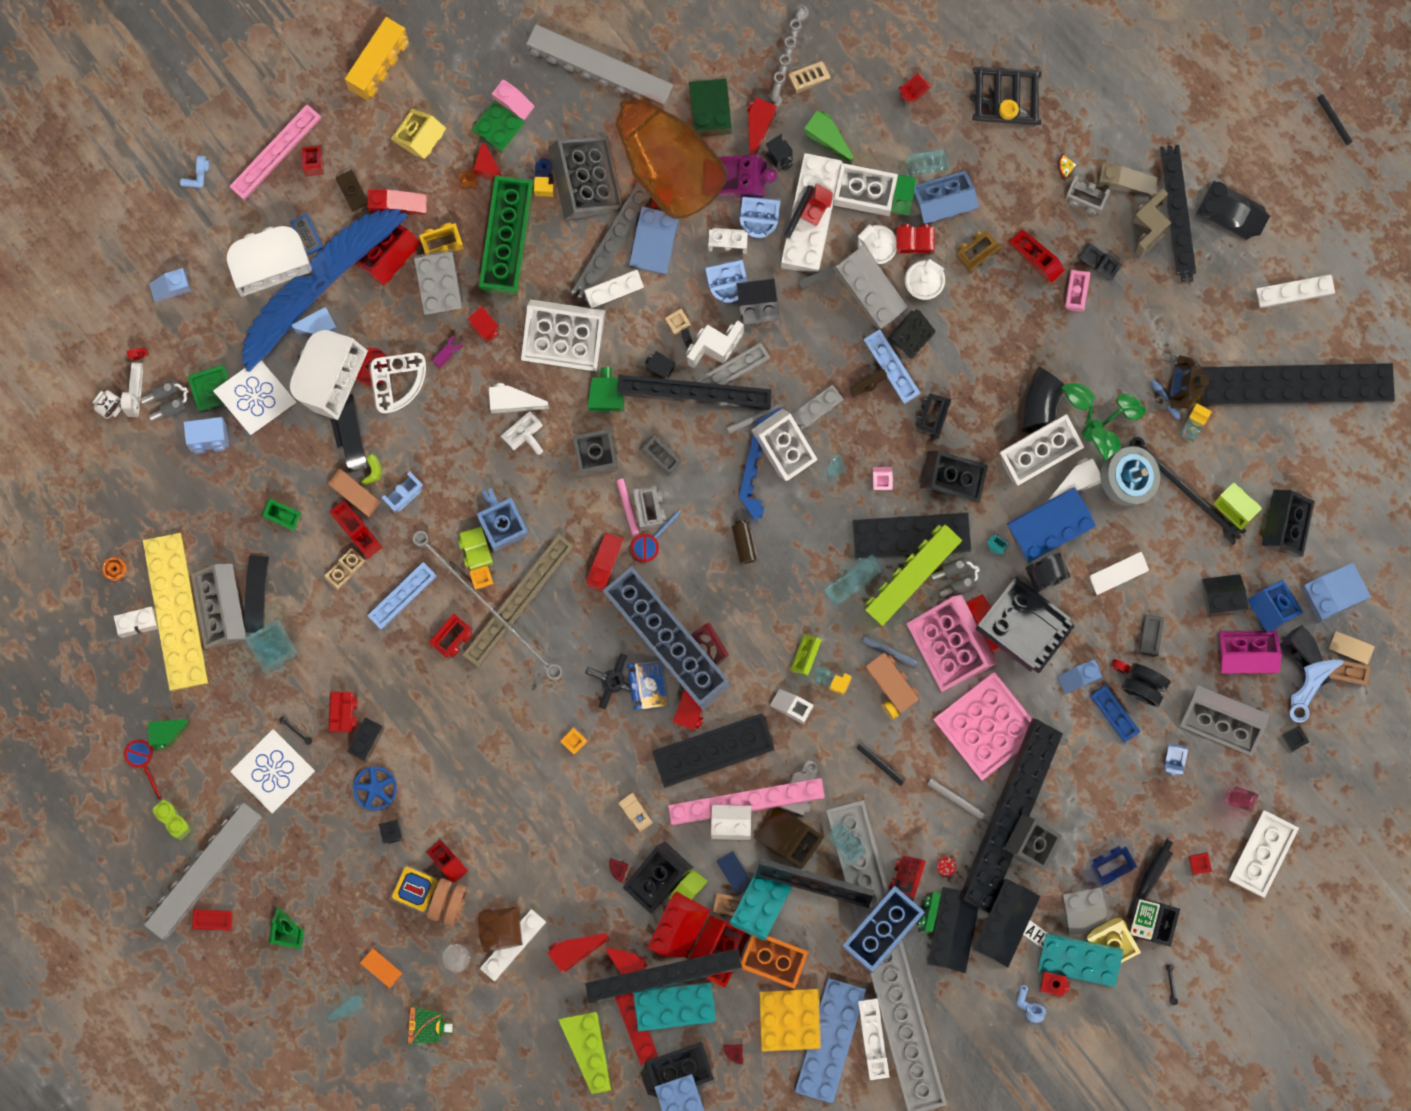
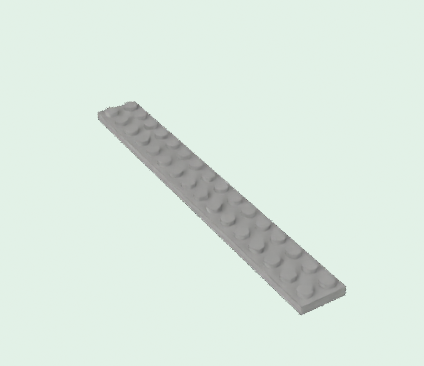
M864 800L826 810L845 882L874 890L869 908L851 903L857 927L865 921L889 893ZM901 940L881 965L870 975L907 1111H928L946 1106L947 1103L904 945Z

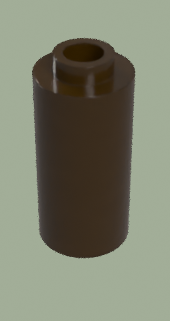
M746 520L734 522L735 525L731 528L740 565L758 561L750 522H746Z

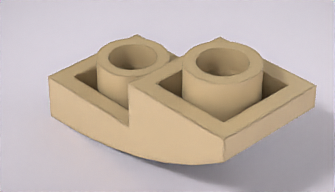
M351 548L324 575V579L338 591L361 568L365 560Z
M1336 631L1329 650L1368 665L1375 647Z

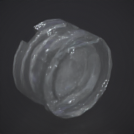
M454 944L445 949L442 960L447 969L458 973L468 968L471 957L465 947Z

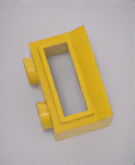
M446 223L439 229H428L419 235L425 254L452 249L453 252L464 249L456 223ZM454 234L456 242L429 250L427 242Z

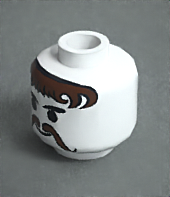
M109 390L101 391L93 401L94 410L106 419H109L112 415L116 417L121 411V399Z

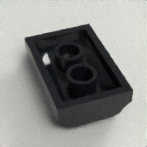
M1216 181L1212 182L1196 213L1200 218L1246 241L1251 237L1261 235L1270 218L1265 207L1231 190L1224 183Z
M702 1042L645 1061V1066L640 1072L647 1094L658 1098L655 1090L656 1086L691 1074L696 1086L715 1080Z

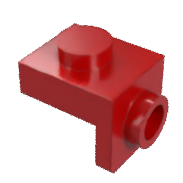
M917 73L905 85H901L898 88L901 91V97L905 101L916 102L932 86L921 73Z

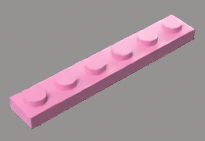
M306 105L229 186L230 189L245 200L322 119L321 116Z

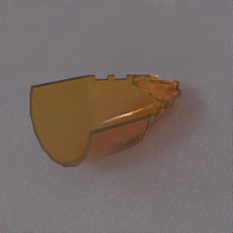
M645 99L628 102L626 100L620 103L619 118L616 120V127L621 142L624 145L632 174L661 210L673 219L689 217L708 206L719 195L726 183L728 171L725 164L688 122H684Z

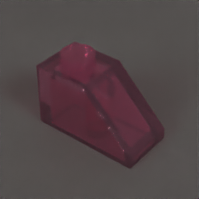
M1235 786L1233 790H1228L1224 798L1227 800L1225 806L1247 816L1252 811L1259 794Z

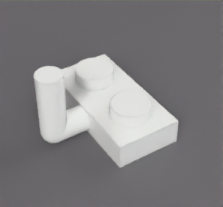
M530 411L501 435L502 439L513 450L527 441L537 455L543 452L541 446L532 436L543 425Z

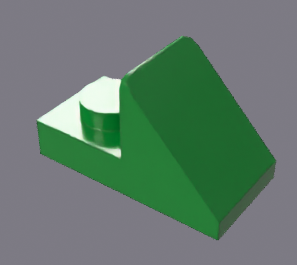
M898 174L891 212L910 215L917 177Z
M268 498L261 516L268 522L276 523L294 531L301 513Z

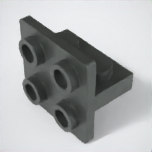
M915 309V311H910L887 339L890 343L902 349L908 358L912 359L936 331L921 311Z

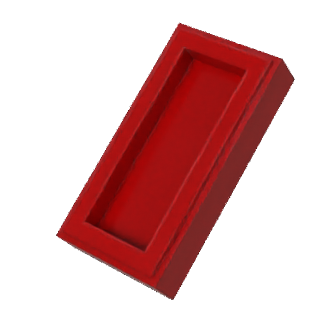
M193 909L192 929L232 931L233 911Z

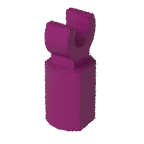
M454 336L450 337L448 345L444 346L431 359L440 369L453 356V352L459 351L463 346L462 343H459L458 346H452L453 341H455Z

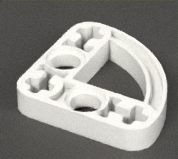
M409 353L375 358L370 362L369 370L376 410L380 413L394 412L403 408L415 398L422 387L426 372V362L422 354ZM414 356H416L417 359L421 360V363H418L417 367L415 364H407L404 357H407V361L414 360ZM396 358L402 361V367L398 370L392 366V362ZM386 359L389 360L388 367L381 368L380 372H378V369H374L377 361H379V364H387ZM416 370L415 379L409 391L401 399L393 403L389 374ZM379 380H383L386 383L384 391H379L376 387ZM388 393V396H384V401L389 403V406H386V410L379 406L382 403V397H378L377 394Z

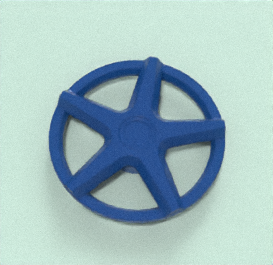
M366 768L358 774L354 781L353 793L355 799L366 809H384L392 803L396 796V780L384 768ZM375 770L382 771L389 777L378 781ZM369 772L370 782L368 784H358L359 779ZM393 782L394 790L392 797L389 798L383 791V788ZM357 789L368 792L365 804L359 799ZM377 796L386 802V804L379 807L370 806Z

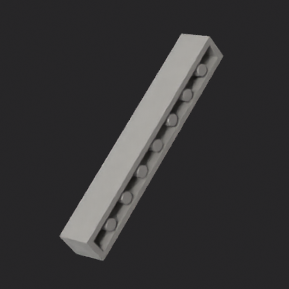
M537 24L526 44L530 54L537 57L541 55L552 64L559 63L568 71L573 72L575 70L586 79L593 78L598 80L597 82L602 86L608 87L609 85L614 87V90L620 94H630L636 101H646L655 109L661 108L665 110L674 91V85Z
M238 804L232 812L234 815L231 819H226L220 826L221 831L218 835L214 834L207 842L209 846L205 851L201 850L196 855V862L184 870L182 873L184 875L180 881L177 880L171 886L170 894L167 897L163 896L157 904L159 906L155 912L151 911L146 917L144 926L165 941L264 820L262 816L247 804Z

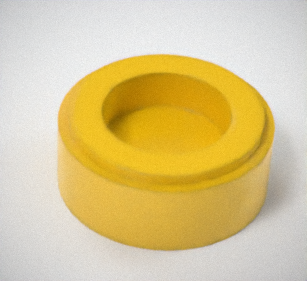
M1004 100L999 107L1000 116L1006 120L1015 118L1019 110L1017 103L1013 100Z
M887 700L881 705L891 720L899 716L896 707Z

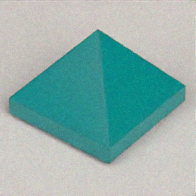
M996 534L987 542L991 552L994 554H1003L1010 546L1008 542Z

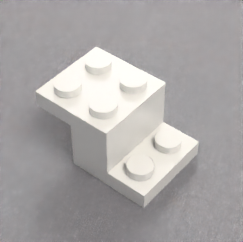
M739 321L735 325L731 324L726 332L727 336L709 325L705 329L701 328L696 336L698 338L695 345L691 344L686 352L688 365L695 369L704 353L724 364L744 334V324Z

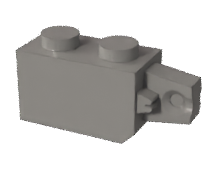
M807 760L801 773L797 772L793 775L791 783L817 779L818 764ZM808 801L782 806L781 809L804 817L805 813L809 814L812 803Z

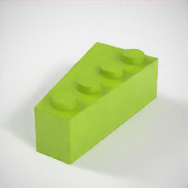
M593 1012L558 1019L591 1094L612 1091L598 1013Z

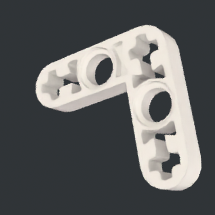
M132 362L129 392H122L121 409L128 417L139 416L143 363Z

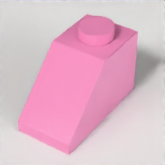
M504 79L492 93L493 100H496L523 121H525L535 107L518 89Z

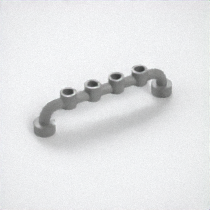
M798 5L794 8V19L790 22V34L785 39L784 54L779 58L780 67L774 75V87L772 93L767 97V102L777 106V109L782 104V98L779 93L781 86L785 83L786 70L791 64L790 57L792 50L796 47L797 33L801 30V22L808 18V9L803 5ZM798 24L799 27L794 28L793 25ZM793 42L794 44L790 46L787 43ZM787 59L788 62L783 63L782 60ZM782 77L783 80L778 81L776 78Z

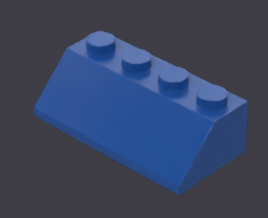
M1075 487L1007 523L1020 554L1028 563L1096 526L1089 509Z

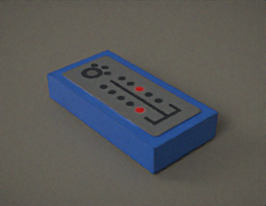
M307 214L290 221L293 230L301 238L307 256L323 249Z

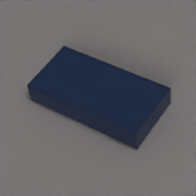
M733 851L716 861L736 895L748 888L751 880Z

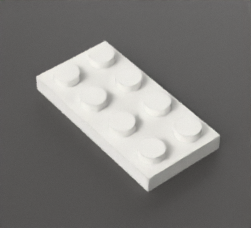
M1263 810L1229 881L1265 898L1299 828Z

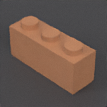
M884 652L866 665L865 669L886 698L896 707L899 715H901L918 703L919 693L914 686L910 687L907 684L908 678L904 672L896 669V662L892 656H887Z

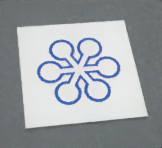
M262 360L252 371L247 372L246 368H244L213 390L250 435L296 403L295 399Z
M273 729L230 772L273 813L315 770Z

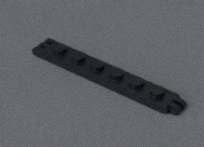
M1175 145V153L1172 151V146H1167L1168 153L1166 154L1165 148L1162 146L1160 147L1165 191L1168 193L1166 200L1169 221L1171 222L1170 230L1176 275L1181 276L1182 283L1186 282L1185 275H1188L1189 282H1193L1196 266L1180 146Z

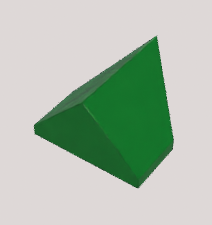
M277 907L271 923L268 943L276 946L301 949L304 929H301L285 912Z

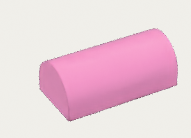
M1071 270L1065 304L1066 309L1076 312L1085 311L1090 272Z

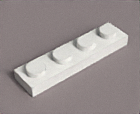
M1332 275L1256 288L1255 290L1259 309L1335 294Z
M531 909L520 922L523 945L496 950L480 969L495 982L547 922Z

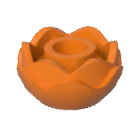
M119 557L109 558L103 563L102 573L107 579L117 581L125 575L126 564Z

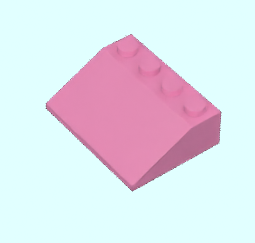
M962 595L953 596L906 623L941 692L997 664L985 638L975 629L978 625Z

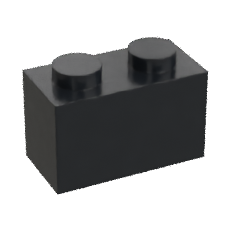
M365 717L347 751L348 754L367 763L384 731V727Z

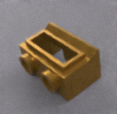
M987 230L984 233L979 231L972 237L973 241L967 244L965 242L957 249L959 252H957L956 257L969 274L973 273L974 268L979 264L987 262L989 257L995 252L998 254L1001 251V246ZM986 238L991 245L969 260L965 253Z

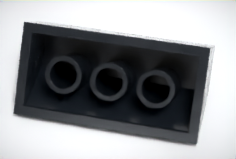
M1005 879L972 952L1008 968L1040 896L1024 886Z
M943 887L927 966L966 973L978 908L959 899L961 890Z

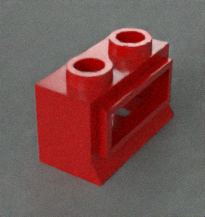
M453 613L429 641V644L448 660L450 657L454 658L460 651L458 647L463 642L467 643L473 635L471 633L473 630ZM457 623L460 624L464 630L447 650L443 649L439 644Z

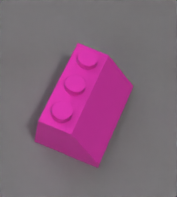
M1219 631L1221 673H1280L1282 654L1277 631L1269 633L1267 631Z

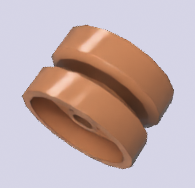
M441 878L434 892L427 918L438 922L444 913L443 923L455 927L464 908L468 887L457 884L451 893L452 882Z

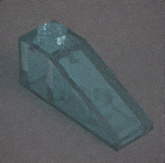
M871 555L827 588L825 593L836 607L881 576L884 570L875 557Z

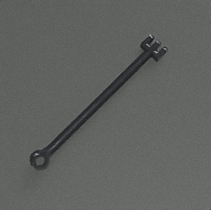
M1134 437L1133 441H1130L1129 447L1134 446L1135 441L1140 442L1141 446L1139 448L1146 450L1154 457L1159 471L1227 531L1223 537L1232 545L1236 543L1231 537L1232 535L1238 540L1241 538L1237 530L1242 534L1247 532L1245 528L1240 530L1235 524L1232 526L1147 450L1142 438Z

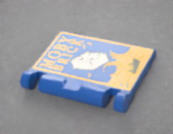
M662 661L626 665L627 669L634 668L635 672L628 673L632 702L640 701V705L633 706L634 711L669 706Z

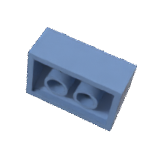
M966 171L915 185L914 198L924 224L933 223L946 217L950 218L963 212H971L973 209L979 208L975 188Z

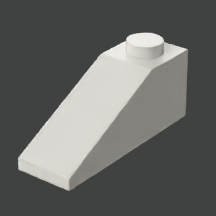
M503 383L494 384L493 387H489L491 413L549 409L548 401L513 387L505 386Z
M1085 458L1077 462V466L1074 467L1049 500L1073 487L1080 493L1101 483L1100 472L1094 460Z

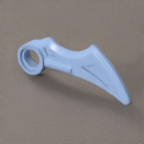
M1326 660L1304 667L1306 673L1305 683L1299 691L1291 695L1290 716L1292 720L1301 723L1308 719L1310 715L1309 703L1323 681L1343 664V660ZM1296 708H1303L1305 714L1302 717L1295 716L1294 710Z

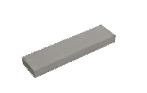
M760 342L698 378L695 382L728 385L771 358Z

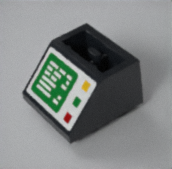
M1137 897L1128 930L1134 938L1171 947L1180 908Z

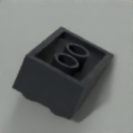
M939 450L928 451L920 489L980 503L988 465Z
M664 841L655 847L624 885L623 889L652 914L694 867Z

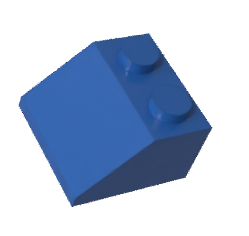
M1284 580L1261 590L1247 600L1267 633L1304 613Z

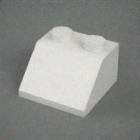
M712 805L711 838L751 840V806Z

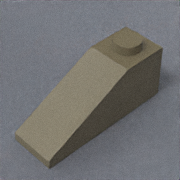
M1103 163L1098 187L1151 196L1156 190L1158 177L1124 166Z

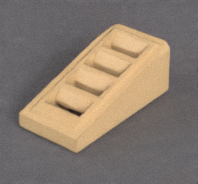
M823 61L788 74L796 94L831 79ZM818 68H820L823 73L822 77H820L817 72ZM811 71L814 72L817 79L813 80L810 74ZM807 74L809 82H806L803 75ZM798 77H800L803 84H799Z

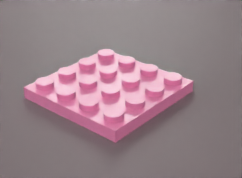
M995 672L933 719L981 781L1019 752L1032 720Z

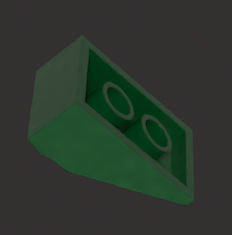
M727 78L689 82L694 138L732 134Z

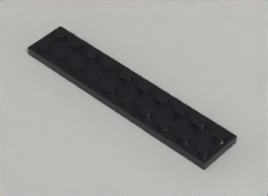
M1393 363L1201 367L1202 370L1207 371L1209 385L1205 387L1204 396L1201 398V406L1390 403L1395 401Z
M1032 718L959 896L960 900L986 913H990L1014 856L1004 848L1021 815L1030 816L1063 735L1060 731L1038 719Z

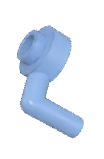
M198 155L196 180L181 179L180 186L203 187L205 171H209V160H206V156Z
M1022 985L1016 1004L1026 1011L1025 1016L1033 1023L1042 1022L1046 1015V1009L1037 1003H1027L1025 998L1028 987Z

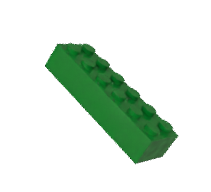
M495 176L479 282L480 292L511 296L519 295L534 192L533 180Z

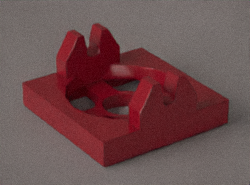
M710 622L690 634L699 645L704 644L706 646V654L716 666L725 661V658L729 656ZM707 635L711 640L709 642L702 641L700 636ZM715 645L717 653L713 660L710 652L711 647Z

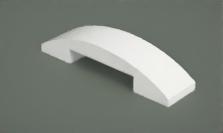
M878 999L858 1001L870 1080L889 1078Z

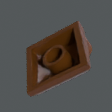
M518 907L498 910L485 909L479 913V936L484 952L523 945Z

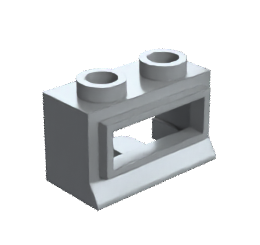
M1075 175L1065 200L1072 207L1078 208L1081 206L1086 208L1085 211L1091 215L1101 214L1111 190L1107 189L1106 192L1096 189L1094 183L1089 182L1087 185L1078 181L1079 176ZM1074 191H1080L1101 200L1099 206L1073 196Z
M656 486L633 490L640 530L662 527L666 516L664 509L660 510L659 502H663L661 490L657 491ZM648 493L653 494L657 519L650 521L647 520L643 494Z

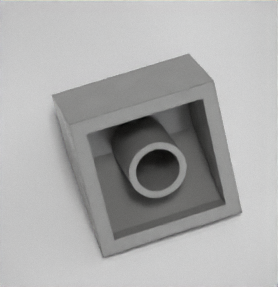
M1102 888L1061 896L1069 935L1092 931L1107 922Z

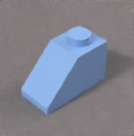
M183 268L165 273L149 283L154 302L191 291Z
M326 307L292 324L296 333L310 337L321 330L338 331Z

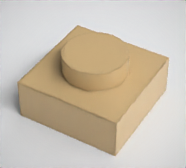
M682 309L665 318L674 335L679 334L682 329L691 326Z

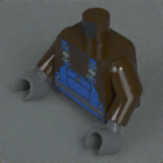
M1165 351L1164 353L1170 354L1171 357L1169 360L1163 359V361L1169 364L1177 362L1174 365L1169 400L1171 401L1158 396L1156 400L1163 403L1155 406L1160 410H1166L1168 407L1174 409L1189 408L1196 400L1204 396L1205 387L1209 385L1207 371L1202 370L1201 365L1193 358L1181 355L1177 357L1174 353Z

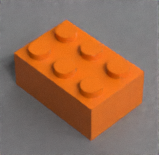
M751 936L742 959L743 969L741 970L795 990L809 952L767 936L765 941Z

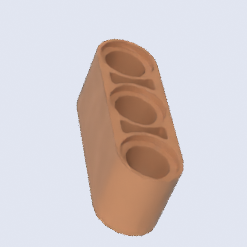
M338 469L326 483L368 518L381 504L378 499L341 469Z

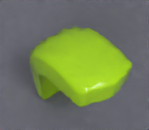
M373 453L366 458L371 467V474L361 481L362 486L379 481L382 477L381 464Z

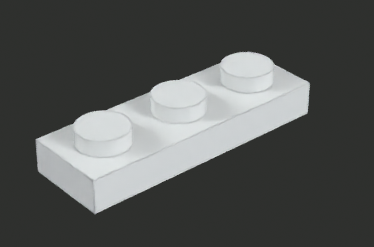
M635 269L583 291L589 307L594 308L644 288L638 270Z

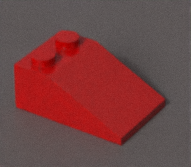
M604 933L566 940L561 943L556 941L548 947L550 951L547 954L560 972L564 974L610 938Z

